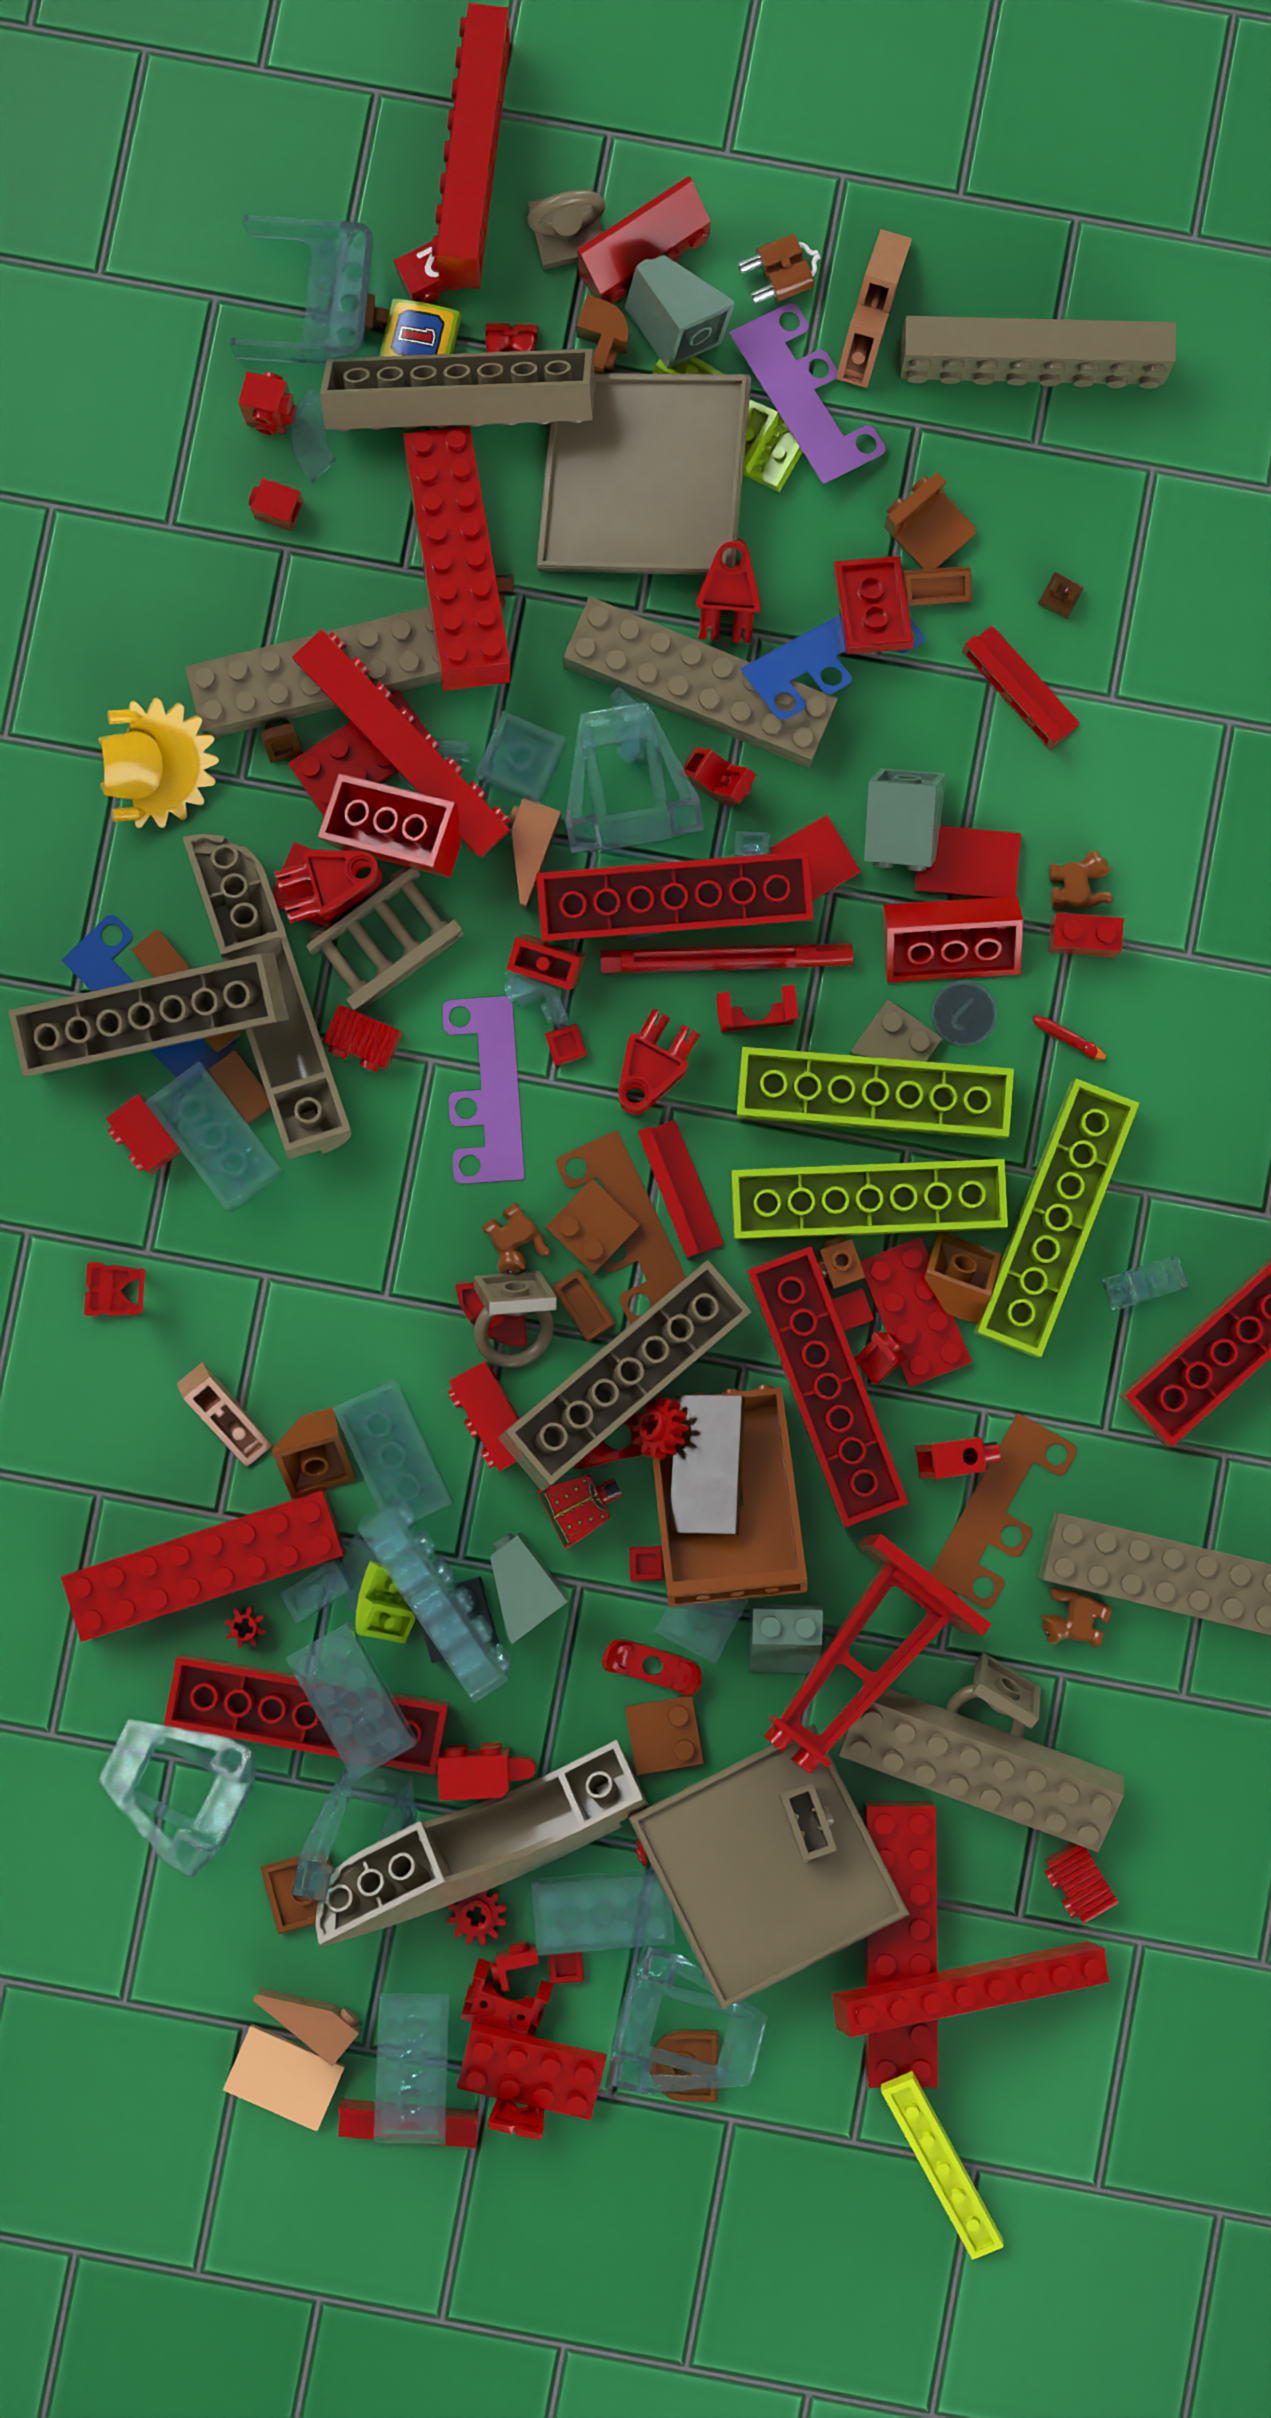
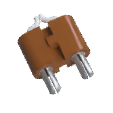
M792 233L757 247L756 256L738 262V269L743 274L761 267L764 276L768 279V286L751 292L750 296L754 304L774 297L775 301L779 302L814 288L813 276L817 272L816 262L820 259L818 250L812 251L807 244L798 243L796 236ZM801 248L807 254L814 256L811 262L812 271H810L806 259H803Z

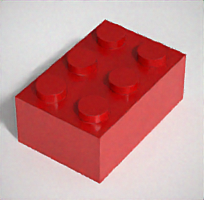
M483 1361L449 1380L452 1388L447 1390L455 1407H463L469 1418L465 1419L464 1423L473 1439L480 1437L485 1448L480 1450L489 1468L491 1469L496 1466L498 1471H501L517 1461L498 1440V1437L520 1418L489 1362Z

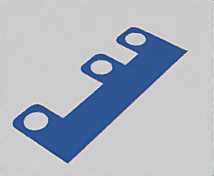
M840 615L740 668L778 719H788L804 710L805 701L790 681L807 671L826 694H833L851 683V675L836 657L838 654L846 651ZM910 618L911 628L915 634L914 649L924 643L925 637ZM913 649L896 650V651L899 652V653H907V652H909V651H911V650H913ZM827 667H834L841 672L842 680L835 686L827 685L821 679V671ZM782 692L791 694L796 701L795 707L790 711L779 710L774 704V698L777 694Z
M108 915L62 961L91 991L132 983L134 981L112 960L132 940V932L117 916ZM107 925H117L122 930L123 937L119 944L109 946L102 941L101 932ZM205 1038L150 1051L190 1091L209 1072L208 1069L219 1062L235 1047L236 1039L219 1053L207 1048Z

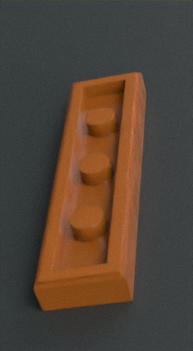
M158 929L131 949L153 977L191 969ZM240 1030L205 1039L219 1053L244 1032Z

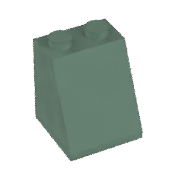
M662 255L653 260L646 259L638 264L634 272L625 309L668 369L722 344L735 303L731 298L667 256Z
M883 768L876 772L869 780L864 861L873 862V866L880 868L893 867V864L906 865V869L913 871L926 870V867L932 866L937 855L946 774Z
M511 1532L506 1534L492 1545L496 1551L490 1555L507 1637L512 1644L566 1604L569 1596L521 1532L515 1537Z
M750 1603L749 1672L810 1673L820 1658L822 1650L823 1610L821 1607L815 1604Z

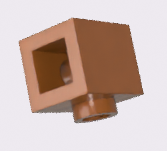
M839 1236L823 1242L825 1248L818 1251L820 1258L816 1260L823 1278L827 1277L831 1290L865 1278L852 1239L844 1241L843 1237Z

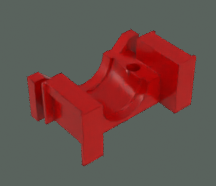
M795 985L782 986L780 990L781 1002L771 1004L769 1015L759 1021L747 1018L741 1007L731 1008L730 992L717 993L716 1005L721 1033L794 1025V1019H798Z
M478 1958L472 1984H469L464 1999L466 2002L460 2019L470 2023L474 2022L534 2037L537 2026L540 2027L544 2013V2004L549 2002L553 1984L541 1980L535 1998L526 1995L522 2000L506 1999L495 1991L493 1983L485 1981L491 1962Z

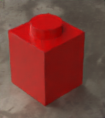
M262 478L259 487L254 486L249 497V506H251L254 518L293 531L303 504L300 491Z

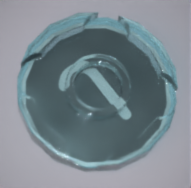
M971 980L954 981L943 987L933 1000L930 1013L932 1026L937 1034L950 1045L963 1048L975 1046L987 1039L996 1027L998 1007L996 999L990 990L979 982Z

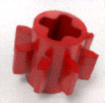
M252 1605L248 1607L244 1614H242L238 1607L233 1609L236 1618L224 1621V1624L231 1626V1633L227 1634L226 1639L236 1638L238 1640V1648L243 1647L247 1640L250 1641L251 1645L256 1646L258 1640L255 1636L267 1633V1630L261 1628L260 1621L266 1617L265 1614L257 1617L253 1614L254 1606ZM247 1618L249 1619V1626L253 1627V1631L243 1635V1628L239 1627L238 1623L243 1622Z

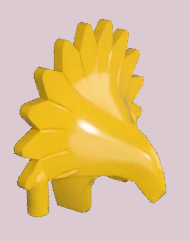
M159 698L152 700L146 713L136 701L130 702L129 709L107 711L109 724L129 723L127 732L98 738V742L102 747L104 782L100 783L103 794L132 800L133 807L113 808L111 810L113 822L134 821L135 826L141 828L151 815L157 825L163 828L166 825L169 811L179 819L185 820L187 818L185 802L196 805L204 804V798L197 787L213 786L215 784V779L205 769L217 764L219 759L214 754L204 752L214 742V737L209 733L197 734L202 724L200 716L195 715L183 720L184 707L181 703H176L165 713Z

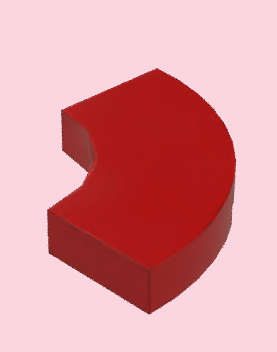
M474 1282L457 1283L455 1287L460 1306L466 1317L475 1326L484 1305L474 1290ZM495 1315L488 1327V1337L511 1346H528L526 1316Z

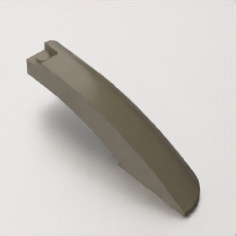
M197 834L182 837L223 962L260 953H275L289 1020L245 1030L287 1158L290 1160L321 1150V1153L324 1154L336 1149L350 1138L351 1129L264 868L255 855L245 846H239L230 842L223 836Z
M615 1740L554 1772L506 1792L502 1798H492L426 1822L419 1821L354 1854L344 1861L326 1882L328 1887L322 1901L318 1902L316 1933L319 1945L323 1947L383 1929L472 1897L542 1867L621 1828V1821L649 1807L640 1787L638 1776L622 1746Z

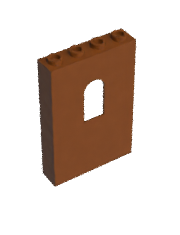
M762 1385L750 1391L727 1389L722 1391L721 1394H713L745 1397L741 1478L744 1505L740 1506L739 1535L669 1533L673 1455L666 1453L664 1460L652 1457L668 1606L675 1607L807 1592V1574L782 1387L774 1388L771 1385ZM697 1392V1393H692V1394H690V1395H707V1394L701 1393V1392ZM661 1396V1398L676 1402V1399L670 1396ZM655 1398L653 1401H648V1402H651V1403H654V1404H655L656 1398Z

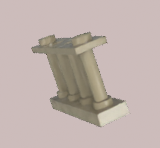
M406 867L398 870L391 876L390 880L392 882L329 929L322 927L309 937L311 942L306 947L313 956L322 950L349 986L351 996L346 1001L358 1013L464 936L463 930L455 919L450 923L440 919L413 883L421 877L417 869L410 868L408 870ZM402 890L432 929L430 931L432 936L423 943L413 939L386 903ZM375 910L405 949L403 951L405 956L396 963L386 959L360 924V921ZM348 930L378 969L376 971L378 976L368 983L365 980L361 981L333 944L334 940Z

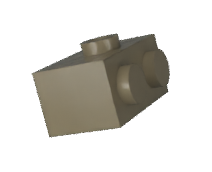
M813 1782L779 1794L802 1862L837 1850L829 1828L830 1825L834 1824L830 1809L827 1804L821 1806Z

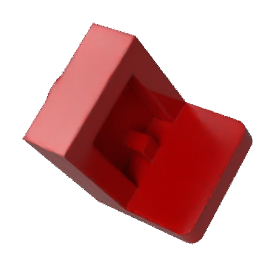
M875 1332L872 1334V1341L854 1357L855 1362L873 1384H880L907 1358L901 1350L903 1348L901 1341L890 1332Z
M520 1941L510 1944L509 1950L497 1952L496 1962L491 1963L494 1983H501L502 1992L510 1990L511 1984L508 1970L539 1964L538 1944L529 1945V1941Z

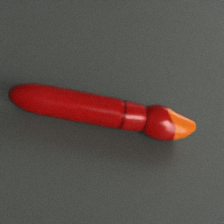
M1039 1015L1033 1017V1022L1038 1028L1067 1045L1082 1051L1086 1057L1098 1061L1106 1059V1054L1095 1043L1087 1042L1081 1036L1079 1037V1035L1049 1018Z

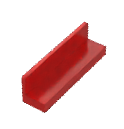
M990 626L978 637L974 635L965 643L962 653L1049 750L1054 748L1078 727L1079 721L993 626Z
M672 1120L654 1128L649 1126L639 1130L640 1142L686 1259L721 1246L723 1240L677 1122Z
M343 2098L338 2108V2113H340L338 2137L466 2148L476 2147L479 2110Z

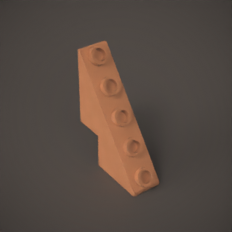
M880 229L864 276L857 306L849 326L836 379L868 388L912 238Z

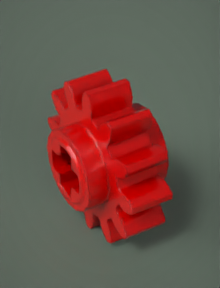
M657 1397L655 1404L651 1402L645 1404V1413L637 1412L636 1416L640 1419L639 1424L633 1426L632 1430L639 1433V1436L634 1440V1444L641 1446V1454L664 1460L666 1453L673 1456L676 1455L675 1444L684 1445L685 1441L681 1437L682 1432L688 1431L689 1426L682 1424V1420L688 1414L679 1410L680 1403Z
M488 1890L461 1900L459 1903L456 1902L447 1906L450 1911L455 1912V1914L447 1918V1923H457L458 1925L455 1929L454 1937L460 1936L463 1932L466 1933L467 1945L473 1941L474 1936L478 1937L481 1945H485L487 1933L493 1938L498 1937L499 1932L495 1925L504 1926L507 1921L503 1916L498 1915V1913H502L507 1909V1904L496 1903L500 1895L499 1890L491 1895L487 1894ZM475 1906L481 1907V1914L486 1916V1918L480 1917L479 1921H475L472 1919V1913L468 1912V1910L473 1911Z

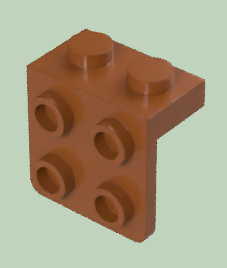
M938 472L930 479L927 476L921 478L912 487L913 493L906 500L899 498L886 511L889 515H887L884 528L921 569L939 568L971 540L976 533L975 526L943 493L946 481Z

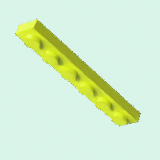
M913 2071L882 2083L881 2092L972 2260L1003 2248V2238Z

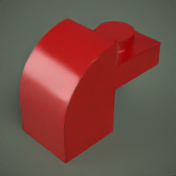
M696 746L678 774L699 791L730 807L734 803L740 804L742 799L749 794L752 783L757 776L746 767L728 763L711 749Z

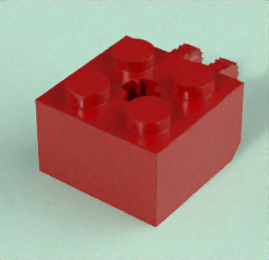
M502 1742L482 1743L480 1749H468V1744L463 1743L449 1744L447 1749L442 1750L437 1758L439 1801L502 1798L509 1790L511 1781L523 1780L524 1778L527 1780L528 1778L531 1779L532 1776L534 1777L533 1774L537 1770L536 1761L531 1756H510V1747L502 1748Z

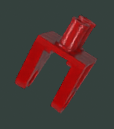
M737 537V541H726L719 546L697 593L696 607L701 609L698 639L707 640L708 626H711L710 640H719L721 610L734 611L731 641L740 643L741 629H744L743 643H753L754 613L760 612V597L749 548L740 537ZM729 548H736L742 554L741 559L735 563V567H728L722 559L723 553Z
M307 850L303 851L305 859L303 864L275 871L281 892L306 883H310L314 889L313 896L284 903L290 924L319 915L320 918L323 917L327 923L334 922L375 894L382 887L383 873L375 858L364 851ZM365 868L371 869L368 877L363 879L356 878L360 870Z
M653 1008L639 1034L631 1032L627 1042L618 1093L621 1108L631 1115L645 1113L685 1076L689 1064L686 1059L697 1039L701 1036L692 1030L685 1042L684 1039L690 1028L681 1025L669 1050L661 1049L656 1044L671 1018L662 1014L657 1025H654L660 1015V1011ZM631 1089H640L645 1094V1097L642 1101L633 1103L626 1098V1094Z

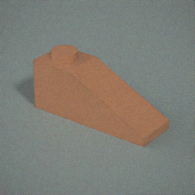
M523 798L520 807L514 805L508 824L512 825L511 831L521 909L528 911L537 887L536 873H542L562 817L561 811Z
M203 1362L176 1383L183 1399L246 1467L273 1446L232 1394Z
M261 1988L253 1998L255 2003L331 2066L341 2057L362 2028L358 2024L360 2020L358 2016L347 2007L340 2009L335 2004Z

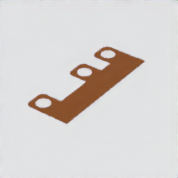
M615 1130L560 1156L556 1161V1166L565 1185L569 1188L578 1187L591 1179L599 1177L604 1190L641 1225L623 1243L626 1249L624 1259L617 1263L607 1260L603 1264L606 1271L614 1272L638 1261L647 1282L623 1292L619 1298L624 1313L632 1324L641 1316L633 1314L628 1306L629 1299L634 1294L641 1293L649 1298L651 1308L683 1281L686 1276L619 1132ZM574 1157L583 1159L587 1166L585 1175L579 1179L570 1178L565 1171L567 1161Z
M1019 1413L1015 1416L999 1446L1000 1461L988 1465L930 1571V1574L944 1586L984 1608H990L994 1605L1004 1586L1002 1577L977 1564L988 1543L1012 1557H1018L1022 1554L1032 1536L1030 1526L1005 1513L1032 1463L1035 1462L1056 1475H1063L1067 1472L1077 1453V1448L1073 1443ZM1052 1444H1061L1067 1450V1459L1061 1465H1052L1046 1459V1450ZM1009 1525L1017 1526L1023 1534L1021 1543L1016 1547H1008L1001 1540L1002 1530ZM981 1576L989 1577L995 1585L993 1594L988 1598H980L973 1591L974 1581Z

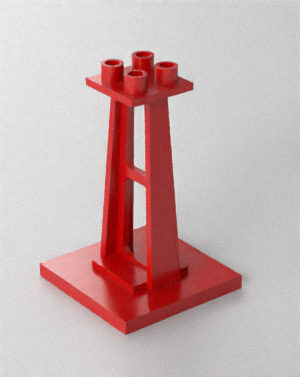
M882 1534L864 1536L856 1545V1548L881 1568L781 1716L778 1718L770 1714L766 1719L772 1726L763 1737L782 1752L791 1741L796 1743L799 1748L791 1757V1760L809 1774L813 1772L819 1763L828 1768L831 1761L824 1755L947 1623L960 1633L984 1635L992 1625ZM895 1586L925 1610L926 1616L876 1672H870L852 1658L848 1650L889 1589ZM844 1664L863 1680V1687L822 1733L814 1735L801 1724L800 1717L835 1666Z

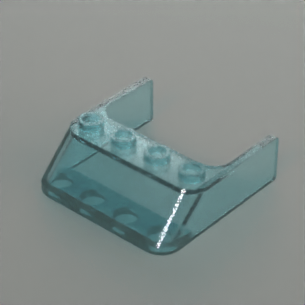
M243 215L242 224L249 237L303 241L310 247L311 260L302 342L230 338L229 346L235 357L247 360L325 364L327 358H342L357 352L363 344L373 250V236L370 229L365 224L359 222Z

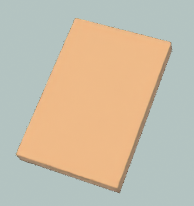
M251 2024L223 2091L317 2132L346 2065L336 2061L331 2066L313 2050Z

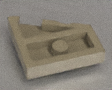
M888 999L852 1048L850 1054L853 1056L926 1062L943 1038Z

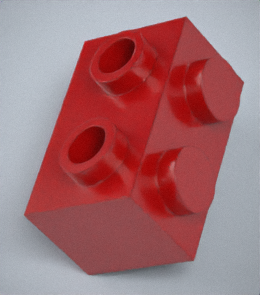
M246 371L238 405L247 426L255 427L258 432L268 436H275L276 433L285 435L288 425L294 424L297 406L293 405V395L290 394L286 381L281 376L271 372H264L263 375Z

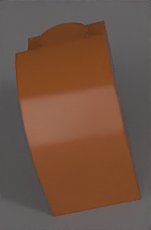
M587 295L576 324L577 338L598 344L593 356L594 373H606L607 370L613 371L618 351L625 354L628 351L627 321L623 313L612 303Z

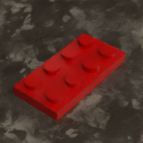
M397 690L392 694L393 697L389 701L398 710L404 707L416 719L417 722L413 725L415 729L423 735L427 731L400 690ZM352 722L341 727L288 763L324 817L339 774L382 784L398 773L393 765Z
M921 1237L860 1261L865 1274L864 1280L885 1331L894 1334L903 1345L901 1350L907 1358L899 1366L908 1388L972 1363L954 1316L944 1311L924 1278L930 1257Z
M472 2022L457 2089L591 2120L607 2054Z

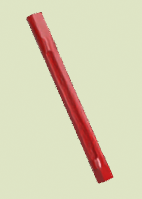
M852 943L607 950L600 951L601 973L852 966L853 947Z

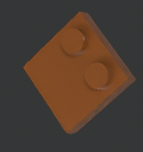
M591 1179L545 1227L594 1274L641 1225Z
M680 1696L625 1706L636 1775L704 1764L692 1696Z

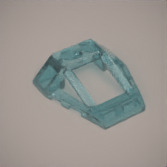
M648 702L580 714L565 817L571 854L610 851L671 840L704 831L699 796L690 783L684 768L676 757ZM644 739L655 807L607 815L596 747ZM660 752L681 798L680 800L668 801ZM586 767L594 815L582 817L584 768Z
M129 1719L98 1782L118 1807L126 1812L138 1826L136 1829L144 1838H148L156 1848L155 1852L162 1861L188 1877H194L224 1846L254 1786L255 1752L229 1737ZM182 1741L217 1750V1753L213 1758ZM157 1744L218 1775L196 1820L135 1789ZM139 1807L183 1830H178L172 1841Z
M349 1761L338 1777L305 1841L299 1858L292 1895L320 1902L326 1901L330 1877L337 1869L331 1865H326L350 1798L390 1807L379 1841L395 1834L399 1822L400 1831L413 1825L412 1818L416 1817L412 1775Z
M647 1946L629 1977L611 2044L610 2085L641 2094H654L663 2091H687V2089L699 2088L713 2089L749 2086L752 2081L768 2016L744 1999L721 2010L715 1996L674 1985L677 1973L713 1993L704 1972L681 1955ZM662 1996L730 2015L717 2065L649 2046ZM656 2062L701 2076L649 2074L652 2063Z

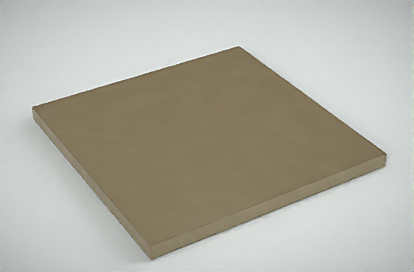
M595 373L593 420H585L581 423L556 421L550 422L536 568L539 571L707 575L719 546L726 541H737L751 387L750 375ZM729 548L723 553L722 559L728 567H735L736 548Z
M814 1724L806 1728L814 1735L819 1734ZM791 1741L783 1752L774 1745H771L629 1817L721 2010L909 1915L828 1752L824 1755L831 1761L828 1768L819 1763L813 1772L809 1774L791 1760V1757L799 1748L796 1743ZM813 1782L821 1806L827 1804L830 1809L834 1824L830 1825L829 1828L837 1850L802 1862L779 1794Z

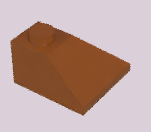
M937 1232L924 1278L946 1313L978 1325L992 1295L1001 1253L944 1232Z
M334 1406L301 1416L272 1448L273 1456L291 1499L357 1480L345 1435Z

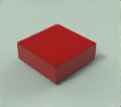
M577 1023L545 1033L555 1067L587 1056Z
M863 1288L832 1299L843 1331L874 1320Z
M662 1546L629 1547L630 1581L664 1580Z
M582 1945L547 1948L550 1983L561 1984L585 1981Z

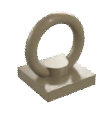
M592 187L563 192L548 198L527 202L529 210L527 222L534 231L543 270L578 262L577 249L603 233L599 218L604 213L605 201L600 194L592 191Z
M540 1271L520 1272L515 1275L506 1273L474 1276V1290L484 1305L474 1328L475 1343L481 1355L490 1363L504 1368L525 1366L538 1359L551 1342L554 1324L550 1310H556V1296ZM529 1312H534L540 1321L539 1336L535 1343L527 1350L518 1354H503L495 1350L490 1344L488 1327L495 1315L522 1316Z
M983 1652L975 1664L974 1683L957 1691L951 1697L945 1709L958 1714L960 1708L967 1701L979 1697L998 1713L1011 1716L1012 1728L1009 1733L1022 1738L1026 1726L1032 1729L1039 1720L1041 1687Z

